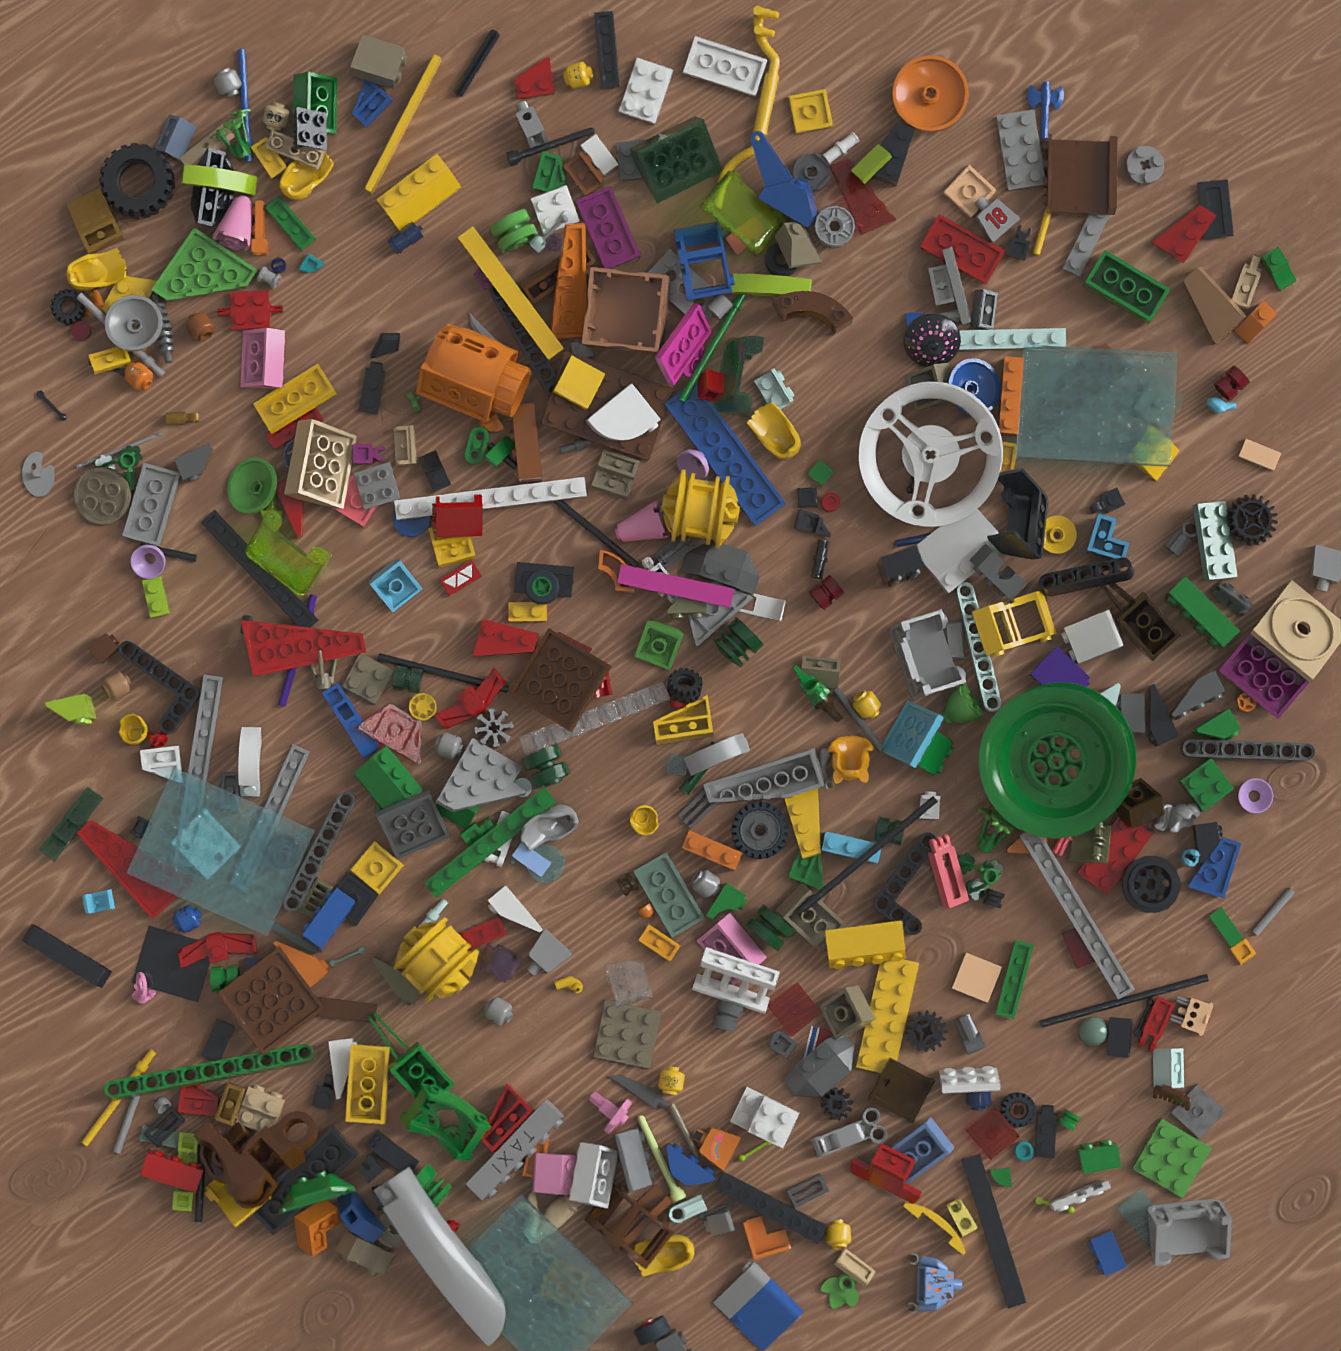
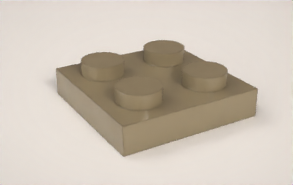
M361 653L358 655L342 687L377 705L394 670Z

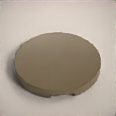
M96 467L86 471L79 477L74 487L73 497L74 503H76L78 510L86 520L95 524L105 525L113 523L124 516L130 505L131 492L127 481L119 472L108 467Z

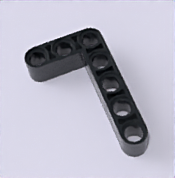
M130 641L122 642L119 646V653L122 657L177 695L159 722V728L163 733H175L200 699V690L135 643ZM127 645L133 647V652L130 655L124 653V648ZM142 656H147L149 659L146 666H141L139 663ZM158 667L164 668V675L162 677L155 675V670ZM173 678L180 680V685L177 688L171 687V680ZM189 689H194L196 692L193 699H188L186 696ZM182 704L184 706V713L177 715L175 708L177 705ZM168 720H171L173 722V728L169 731H166L164 728V723Z
M924 833L919 837L873 900V906L878 912L892 922L902 921L903 930L910 935H916L921 932L922 923L918 918L897 904L895 900L926 860L928 853L932 852L931 847H926L923 844L925 836H930L936 840V836L932 833ZM915 851L921 853L922 858L919 862H914L911 859V855ZM902 867L910 869V875L907 878H903L900 875ZM892 882L897 883L899 886V890L896 893H891L888 889L889 884ZM881 897L887 900V906L884 909H880L877 906V900ZM896 909L901 910L903 913V917L900 920H895L892 916L893 911ZM910 921L918 923V929L915 932H911L908 929Z

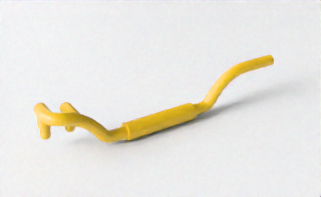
M755 6L753 9L754 34L760 48L770 59V67L768 73L765 74L752 133L761 131L766 136L779 81L777 74L780 59L765 38V36L774 37L775 31L763 27V18L778 19L779 12ZM756 135V140H760L758 135ZM753 146L736 154L722 169L717 183L712 210L721 211L729 176L738 164L755 155Z

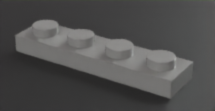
M1088 215L1063 270L1077 277L1081 276L1110 215Z

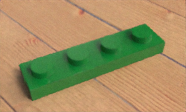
M1018 940L1014 941L996 1015L1015 1019L1034 947L1033 944Z

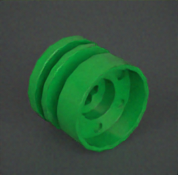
M428 1163L416 1176V1179L431 1202L437 1207L447 1197L452 1185L448 1183L442 1189L440 1185L445 1178L435 1182L433 1179L437 1171Z

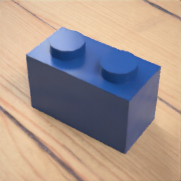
M1111 1230L1089 1238L1090 1244H1088L1091 1254H1095L1098 1261L1095 1264L1099 1273L1103 1272L1107 1276L1127 1268Z

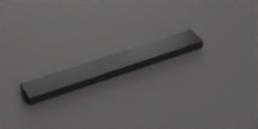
M216 510L201 522L297 626L311 628L319 621Z
M977 1154L961 1159L1007 1307L1011 1308L1027 1303L981 1155Z

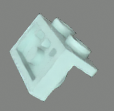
M773 368L768 373L754 380V383L766 403L773 402L781 410L793 403L792 397L795 395L790 387H785L782 382L785 379L780 370L776 372L775 368Z

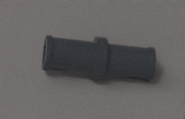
M818 539L816 554L813 556L812 578L823 579L825 563L828 562L826 557L830 541L826 542V540Z

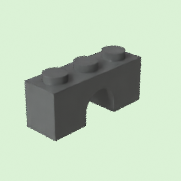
M986 544L970 559L975 565L972 569L980 576L984 574L986 576L984 580L991 587L995 585L997 587L995 591L1002 598L1006 595L1012 600L1027 584L1008 565L1003 571L998 573L1004 561Z

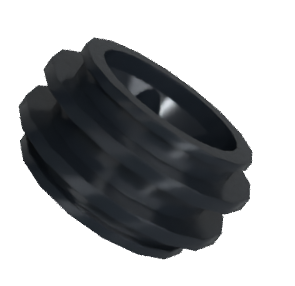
M1143 856L1134 860L1125 869L1122 877V892L1126 901L1134 909L1144 913H1159L1168 909L1177 900L1180 892V877L1176 868L1168 860L1159 856ZM1154 868L1160 869L1159 875L1153 873ZM1140 869H1145V876L1139 875ZM1148 879L1154 881L1153 889L1151 890L1146 888ZM1163 880L1168 881L1167 887L1162 886ZM1134 882L1139 883L1138 889H1134ZM1157 893L1162 894L1161 900L1156 899L1155 895ZM1142 894H1147V901H1142Z

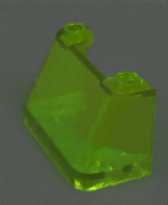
M728 171L698 207L704 212L712 213L710 215L712 218L719 221L742 241L744 246L748 244V251L757 256L786 222L784 219L786 215L777 209L774 210L769 204L760 200L759 196L741 181L742 177L736 171Z
M270 508L246 547V554L291 591L298 595H304L309 592L326 572L332 555L321 547L311 549L308 554L302 551L278 532L282 525V518Z

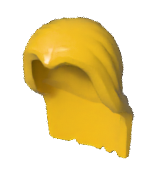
M325 153L319 169L297 160L290 163L280 179L281 192L292 200H301L307 197L326 178L334 163L329 158V155Z
M117 248L103 253L88 254L69 264L66 277L68 283L74 289L81 291L109 286L126 277V261L122 259V255L119 254L120 251Z
M773 402L767 403L765 406H761L754 411L755 414L751 416V419H748L747 424L763 446L779 459L785 460L795 456L801 447V440L794 426Z
M672 1235L647 1269H644L636 1262L635 1264L639 1266L638 1269L643 1277L678 1270L692 1261L695 1252L693 1243L684 1235ZM652 1239L636 1244L634 1250L642 1254Z

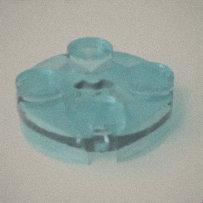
M540 845L533 849L545 859L549 858L551 867L546 870L542 877L528 868L529 874L539 882L550 883L557 880L565 869V859L562 852L552 845Z

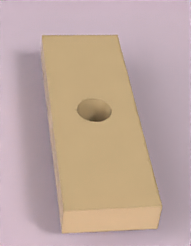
M222 124L221 126H219L217 129H219V130L222 129V128H223V124ZM225 128L226 133L224 136L230 142L235 136L229 129ZM217 129L179 158L182 163L198 165L207 148L218 150L226 145L220 137L218 139L215 136L211 139L209 138L216 133Z
M274 130L271 131L265 148L316 169L320 168L326 151L303 146V148L298 149L297 153H294L292 151V148L295 146L293 145L294 138Z

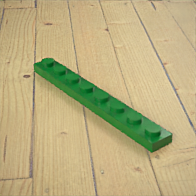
M545 787L542 788L424 884L435 898L439 897L518 834L532 817L544 813L553 806L556 800Z

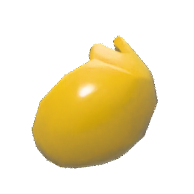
M128 714L119 721L120 730L118 733L125 743L136 745L146 738L148 726L140 716Z
M644 804L636 806L630 813V826L638 834L644 836L653 834L659 826L658 814L651 806Z

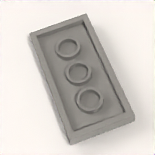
M1034 110L996 115L1008 191L1043 186L1045 174Z
M143 463L123 531V537L160 547L181 474L179 472Z

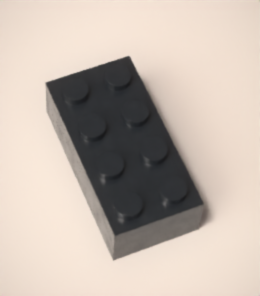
M915 545L880 557L877 567L883 585L888 584L889 587L900 584L902 579L906 578L907 581L918 578L924 569V564L918 546Z

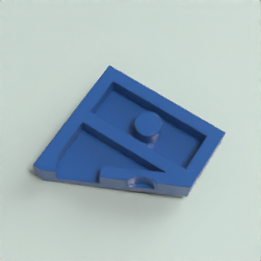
M363 80L364 84L361 92H359L358 102L352 114L368 128L393 100L378 85Z

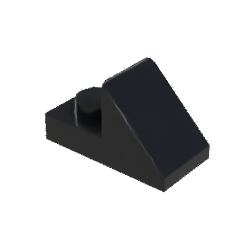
M436 450L419 457V461L434 493L451 485Z

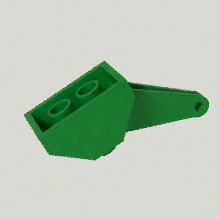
M374 1011L373 1015L406 1049L402 1055H399L376 1021L370 1015L367 1017L396 1059L388 1066L389 1070L415 1099L422 1090L421 1086L423 1084H433L447 1091L455 1086L453 1080L438 1061L418 1041L409 1047ZM426 1099L423 1105L427 1106L428 1099Z

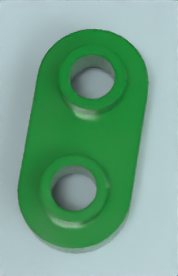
M475 427L469 436L465 458L472 465L480 464L485 456L489 433L484 427ZM482 434L483 439L477 440L476 436ZM473 452L478 453V457L476 459H473L471 457V454Z

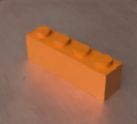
M1005 356L1003 358L998 428L1000 434L1004 436H1017L1024 362V358Z

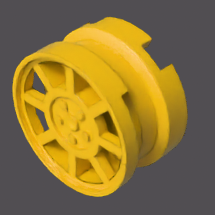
M420 693L410 700L409 710L414 718L426 721L434 716L437 705L430 695Z

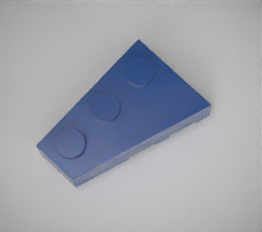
M338 888L334 892L330 890L325 897L327 902L323 907L319 906L313 914L315 916L314 920L311 923L308 921L302 929L304 932L303 940L320 952H323L324 946L334 936L337 928L343 923L355 905V900Z

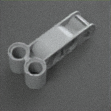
M867 1107L863 1111V1119L810 1139L809 1141L812 1142L817 1154L815 1157L825 1156L868 1138H871L875 1143L884 1142L887 1138V1131L882 1125L876 1124L880 1120L879 1111L875 1107ZM868 1111L876 1112L877 1117L874 1121L866 1119ZM874 1130H883V1137L875 1139L873 1137ZM818 1140H820L821 1146H822V1148H823V1152L821 1151V1148H820V1145H819V1143H818Z

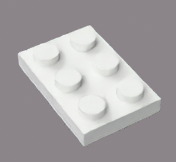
M637 58L619 113L655 125L673 69Z
M984 1066L978 1069L965 1067L959 1070L946 1068L939 1071L942 1093L1000 1090L997 1068L992 1066Z

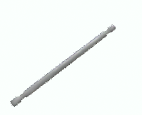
M159 432L156 435L146 437L129 445L134 447L163 434ZM126 446L106 453L104 455L111 456L116 453H119L123 450H126ZM99 456L91 460H88L83 464L76 465L77 469L81 468L84 465L94 463L96 459H99Z

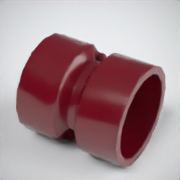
M1233 365L1225 372V377L1221 376L1213 385L1226 400L1231 401L1238 395V390H1243L1250 381L1239 368Z
M830 575L821 581L820 586L816 585L809 591L811 597L823 610L832 604L833 599L837 600L845 594Z

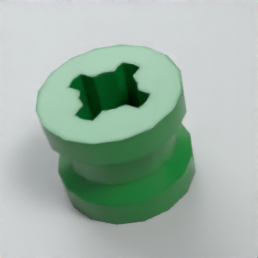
M1064 1108L1063 1116L1057 1122L1074 1131L1076 1122H1079L1081 1118Z

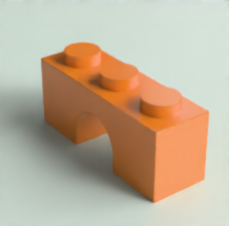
M690 830L682 846V849L734 871L742 855L740 851Z

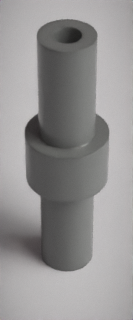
M579 438L574 440L573 443L561 446L560 450L562 454L576 449L579 451L584 449L585 446L594 444V442Z

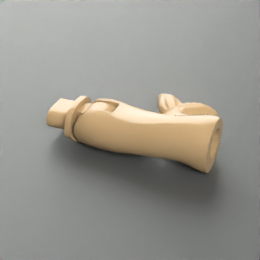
M532 1190L527 1202L518 1204L515 1210L528 1213V1218L522 1225L521 1230L533 1245L561 1227L574 1214V1211H578L577 1208L582 1204L571 1201L570 1195H564V1197L556 1199L549 1205L542 1220L539 1222L538 1201L536 1192Z

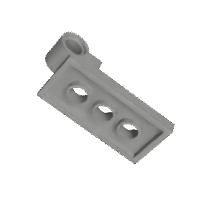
M669 249L648 273L666 275L669 271L676 273V279L670 283L669 301L685 315L692 304H694V299L687 300L686 295L680 292L679 288L684 284L681 269H684V265H680L679 257ZM689 267L693 289L710 286ZM722 294L702 297L705 302L701 309L707 321L713 315L720 320L733 306Z

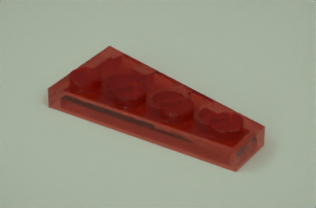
M849 158L830 165V169L860 234L864 235L896 221L897 219L886 209V205L875 195L871 186H868L867 183L864 184L851 171L855 166Z

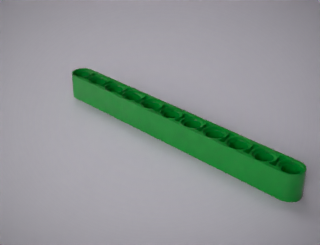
M307 1044L269 1050L264 1055L258 1052L113 1080L105 1085L104 1092L111 1100H122L308 1064L313 1060L314 1052ZM304 1049L310 1051V1055L307 1058L300 1057V1052ZM284 1053L291 1055L288 1062L281 1061V1056ZM270 1057L272 1062L270 1065L264 1066L262 1065V1059ZM250 1060L253 1062L250 1069H243L245 1061ZM227 1064L234 1066L233 1071L230 1073L224 1072V1067ZM207 1068L214 1069V1074L210 1077L205 1076ZM188 1072H195L193 1080H186L185 1077ZM170 1075L176 1076V1081L173 1084H167L166 1082L167 1077ZM150 1079L157 1080V1084L153 1088L147 1086ZM136 1082L138 1088L133 1092L129 1091L128 1086ZM113 1086L119 1088L116 1095L109 1094V1090Z

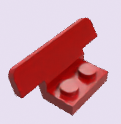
M882 1143L870 1165L856 1158H853L851 1162L850 1172L912 1204L916 1203L922 1194V1191L906 1184L916 1160Z

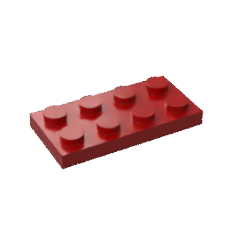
M938 214L920 246L922 250L944 262L946 261L943 249L952 247L958 270L985 285L1005 253L1003 249Z
M1118 815L1111 825L1108 863L1084 862L1077 871V874L1108 896L1124 875L1125 869L1135 860L1153 833L1142 825L1131 829Z

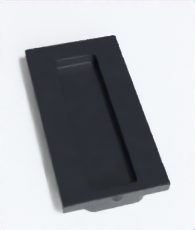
M1228 179L1197 182L1199 205L1216 215L1204 233L1203 239H1219L1234 236Z
M517 562L514 593L526 594L525 582L528 576L534 571L541 569L548 570L557 577L560 585L558 596L572 597L574 567Z

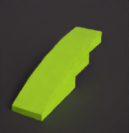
M733 274L735 285L731 286V293L772 296L775 299L783 294L794 291H811L812 280L779 275Z

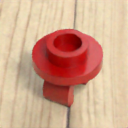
M157 727V734L152 735L150 731L147 734L150 738V746L160 748L168 741V737Z

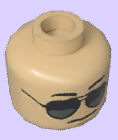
M274 102L273 105L266 106L263 123L266 124V128L275 131H281V129L286 128L289 110L284 108L285 104Z

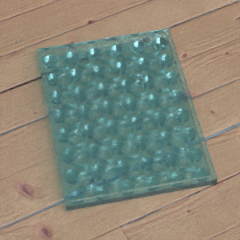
M1024 345L1016 458L1171 467L1178 353Z
M174 767L127 874L268 936L315 830Z
M522 1194L467 1249L479 1261L500 1293L506 1311L501 1334L519 1351H587L633 1303Z

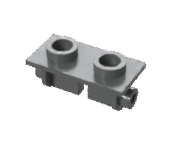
M679 535L675 542H669L654 554L665 570L695 547L689 536H686L684 542L681 541L682 535Z
M1220 581L1219 586L1213 591L1214 597L1223 604H1226L1230 599L1232 603L1228 607L1238 615L1244 616L1248 611L1246 608L1250 609L1252 605L1248 596L1236 592L1234 586L1228 582Z

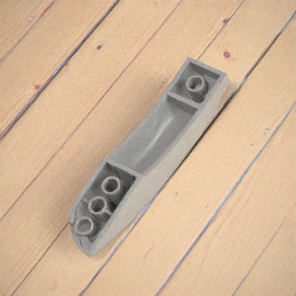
M408 1167L377 1187L374 1192L384 1205L383 1210L435 1285L487 1346H490L503 1330L506 1317L503 1299L479 1261L472 1256L455 1235Z

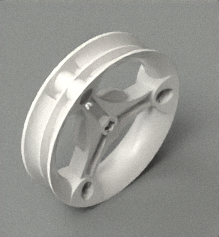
M943 382L916 383L891 394L871 414L863 429L859 445L861 475L873 499L895 518L919 526L934 527L951 524L976 511L992 492L998 480L1003 461V444L1000 430L989 409L967 390ZM921 399L945 400L963 408L974 418L978 425L974 432L954 436L941 426H915L901 414L902 407ZM891 410L894 414L893 419H885L884 411ZM898 419L912 431L908 437L893 425ZM889 427L904 444L902 449L903 463L906 470L915 478L913 497L906 502L897 498L887 488L878 471L876 445L881 429ZM989 432L992 436L991 441L984 442L981 439V434ZM973 436L976 437V445L963 449L959 448L957 441ZM981 448L986 453V464L977 486L961 501L948 507L935 509L929 503L934 484L945 480L955 471L961 455ZM934 450L936 457L928 458L926 451ZM920 481L929 483L925 500L916 499ZM914 506H922L923 513L921 515L915 514L913 511Z

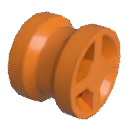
M1246 692L1240 694L1235 701L1237 709L1242 712L1253 710L1257 703Z

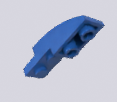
M339 683L322 693L362 757L365 759L379 750V745Z

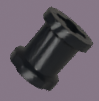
M138 815L137 821L133 829L129 830V833L144 840V835L148 827L152 825V822Z

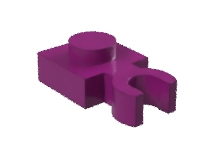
M353 444L352 464H372V459L378 462L385 461L386 458L378 456V452L385 451V447H378L372 450V444Z

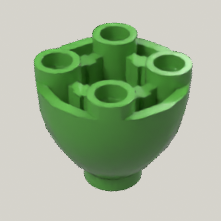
M965 683L951 693L946 702L945 710L941 712L948 724L953 722L970 723L984 716L982 709L979 707L982 704L977 695L973 696L970 693V689Z

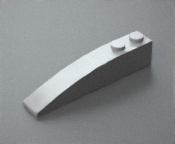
M815 747L703 784L709 803L788 798L825 786Z

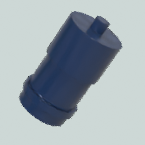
M411 222L401 229L399 233L393 237L391 236L387 242L397 255L424 237L420 232L423 228L420 225L417 227L414 222Z

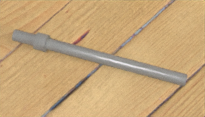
M80 293L77 299L105 325L106 316L86 296ZM142 350L132 351L157 376L161 378L165 374L155 363L156 360L150 355H146Z

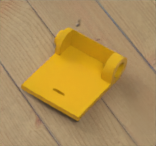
M213 1180L205 1187L207 1190L205 1195L211 1202L215 1200L234 1227H237L261 1207H241L227 1193L226 1186L223 1183Z

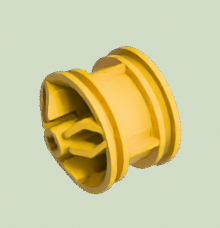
M682 469L669 486L667 495L663 496L661 512L665 513L663 518L667 529L672 534V542H675L679 535H682L681 541L684 542L686 536L707 539L706 545H710V541L713 540L716 544L715 548L719 549L733 531L734 524L738 523L740 506H737L738 499L735 490L729 484L730 476H726V480L720 483V477L716 476V481L713 482L695 479V473L693 472L691 473V478L686 475V470Z
M446 917L439 923L432 921L421 924L418 928L415 926L403 939L412 948L403 941L393 967L395 971L405 969L401 975L421 995L427 992V997L424 1000L426 1003L434 997L441 999L453 995L454 992L458 994L469 983L468 979L473 974L479 954L478 949L468 951L471 945L451 925L446 929L445 923L448 921Z

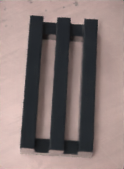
M171 1106L144 1132V1135L158 1148L185 1122V1119ZM171 1113H173L174 1116L170 1120H168L153 1136H151L150 1134ZM178 1118L179 1120L156 1141L155 1139Z

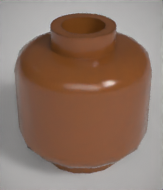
M192 313L186 323L187 330L195 340L205 341L213 335L215 327L206 313Z

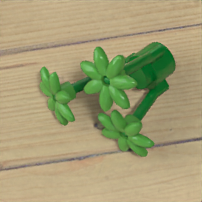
M979 807L978 811L985 813V821L977 837L979 840L977 847L985 853H990L992 849H995L1010 834L1015 826L1009 825V822L1004 820L998 812ZM993 819L994 821L991 824L996 826V830L992 835L989 833L984 835L988 822ZM1004 830L1005 832L996 840L997 834Z

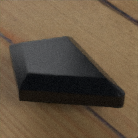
M380 333L370 357L376 358L398 352L400 333Z

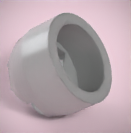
M158 1097V1101H154V1107L159 1114L165 1113L171 1107V1103L165 1097Z

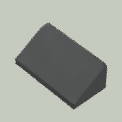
M985 289L975 290L970 327L993 330L998 298L997 292Z

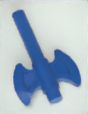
M1042 82L1041 92L1037 91L1033 85L1029 86L1027 98L1033 110L1037 104L1041 103L1040 139L1047 140L1050 104H1053L1055 110H1058L1064 100V90L1062 86H1059L1056 91L1051 92L1050 82Z

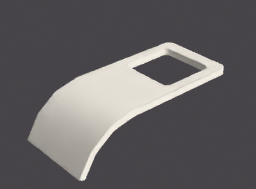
M739 590V592L756 597L753 611L740 609V612L773 620H782L786 600L755 593L752 595Z

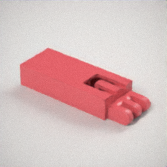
M944 834L942 837H936V840L931 839L929 843L932 852H929L928 856L943 908H952L969 901L954 846L951 845L949 835Z

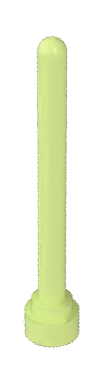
M642 1115L638 1116L637 1121L671 1190L669 1197L672 1203L685 1198L684 1190L677 1187L645 1117Z

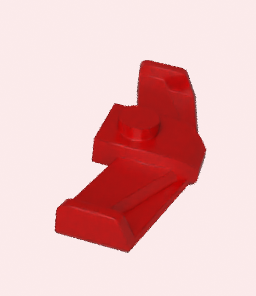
M494 667L477 690L473 685H470L457 696V699L460 701L459 704L436 713L434 716L446 729L473 717H478L486 711L489 704L506 684V681Z
M215 932L178 949L181 969L207 956L209 957V962L213 963L228 960V952L258 954L254 934Z

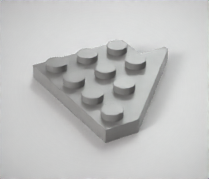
M472 738L436 803L451 812L523 796L528 790L514 783L522 766Z

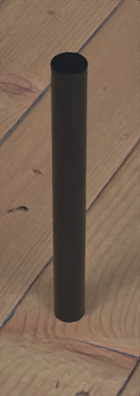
M199 1144L198 1164L201 1165L200 1168L203 1169V1173L196 1190L195 1222H202L205 1166L200 1157L201 1144Z

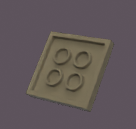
M605 1000L594 1057L650 1068L662 1011Z

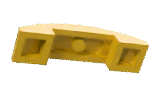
M910 1202L902 1204L903 1207L917 1218L922 1213L926 1214L951 1235L947 1241L962 1255L966 1253L958 1234L940 1215L919 1204H912Z

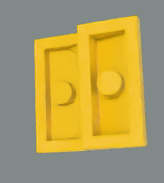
M571 356L553 392L587 410L605 373Z
M432 527L428 528L439 568L476 558L471 537H436V530H432Z

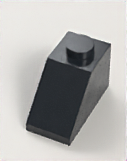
M1218 822L1192 825L1195 848L1200 854L1198 863L1205 862L1220 842V837L1223 836L1221 825L1218 826Z

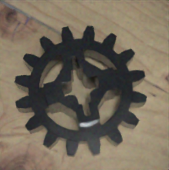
M926 1010L925 1015H922L919 1011L917 1018L913 1015L911 1016L914 1020L913 1022H907L910 1029H905V1031L910 1033V1035L906 1038L907 1040H913L911 1046L918 1045V1051L922 1047H924L925 1052H928L930 1047L932 1051H935V1045L941 1047L940 1041H946L943 1034L948 1033V1031L943 1030V1027L947 1024L940 1022L942 1016L935 1017L936 1012L929 1015V1011ZM928 1018L924 1024L920 1025L917 1023L921 1019ZM934 1022L939 1026V1033L933 1027ZM930 1026L931 1034H927L926 1037L923 1036L922 1028ZM914 1030H917L919 1033L918 1041L914 1036ZM928 1039H936L933 1043L925 1044Z

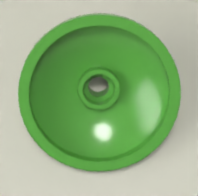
M258 457L248 458L239 463L231 473L227 487L228 498L232 506L245 514L258 513L266 508L276 492V472L268 461Z

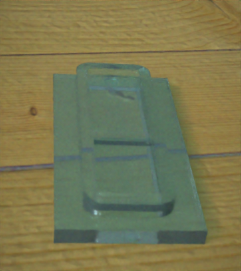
M1140 1189L1117 1209L1151 1250L1148 1208L1154 1204Z

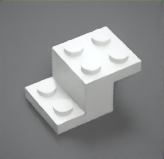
M746 1087L730 1122L783 1148L799 1116V1112Z

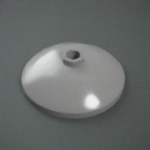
M130 295L117 300L110 307L105 318V330L109 339L117 347L127 351H139L151 346L159 337L163 325L162 315L157 305L150 299L139 295ZM139 325V328L134 330L133 326Z

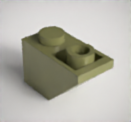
M681 597L668 609V616H672V619L684 618L683 615H691V618H702L703 614H707L706 603Z

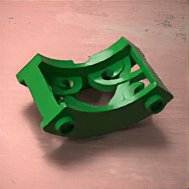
M423 1084L421 1086L422 1090L409 1110L403 1112L400 1116L406 1129L423 1134L429 1138L433 1135L440 1140L439 1144L451 1154L454 1160L470 1161L473 1156V1150L485 1132L491 1128L487 1118L459 1096L436 1085ZM426 1099H428L427 1106L423 1105ZM454 1110L459 1126L448 1125L444 1127L441 1125V1119L437 1111ZM473 1129H476V1132L472 1136L469 1132H472Z

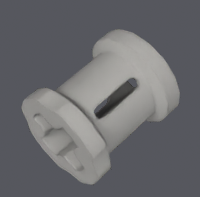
M263 267L257 277V281L269 285L272 290H275L282 275H276L267 270V267Z

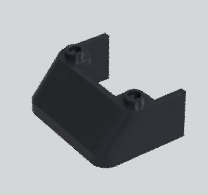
M1023 468L1000 472L998 481L1004 486L1002 499L1009 506L1007 532L988 535L987 539L1001 554L1030 560L1040 559L1043 555L1048 497L1044 490Z

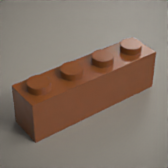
M534 403L520 404L515 414L509 417V423H513L514 430H510L511 442L515 441L516 447L512 449L513 460H517L518 466L514 467L515 479L519 478L520 484L543 482Z

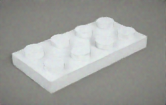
M695 36L683 74L756 97L767 59Z

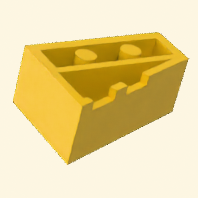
M708 695L653 721L657 745L714 737Z

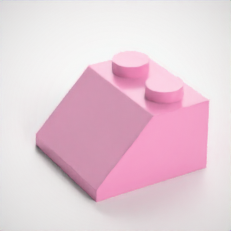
M535 1153L533 1192L570 1195L577 1155Z

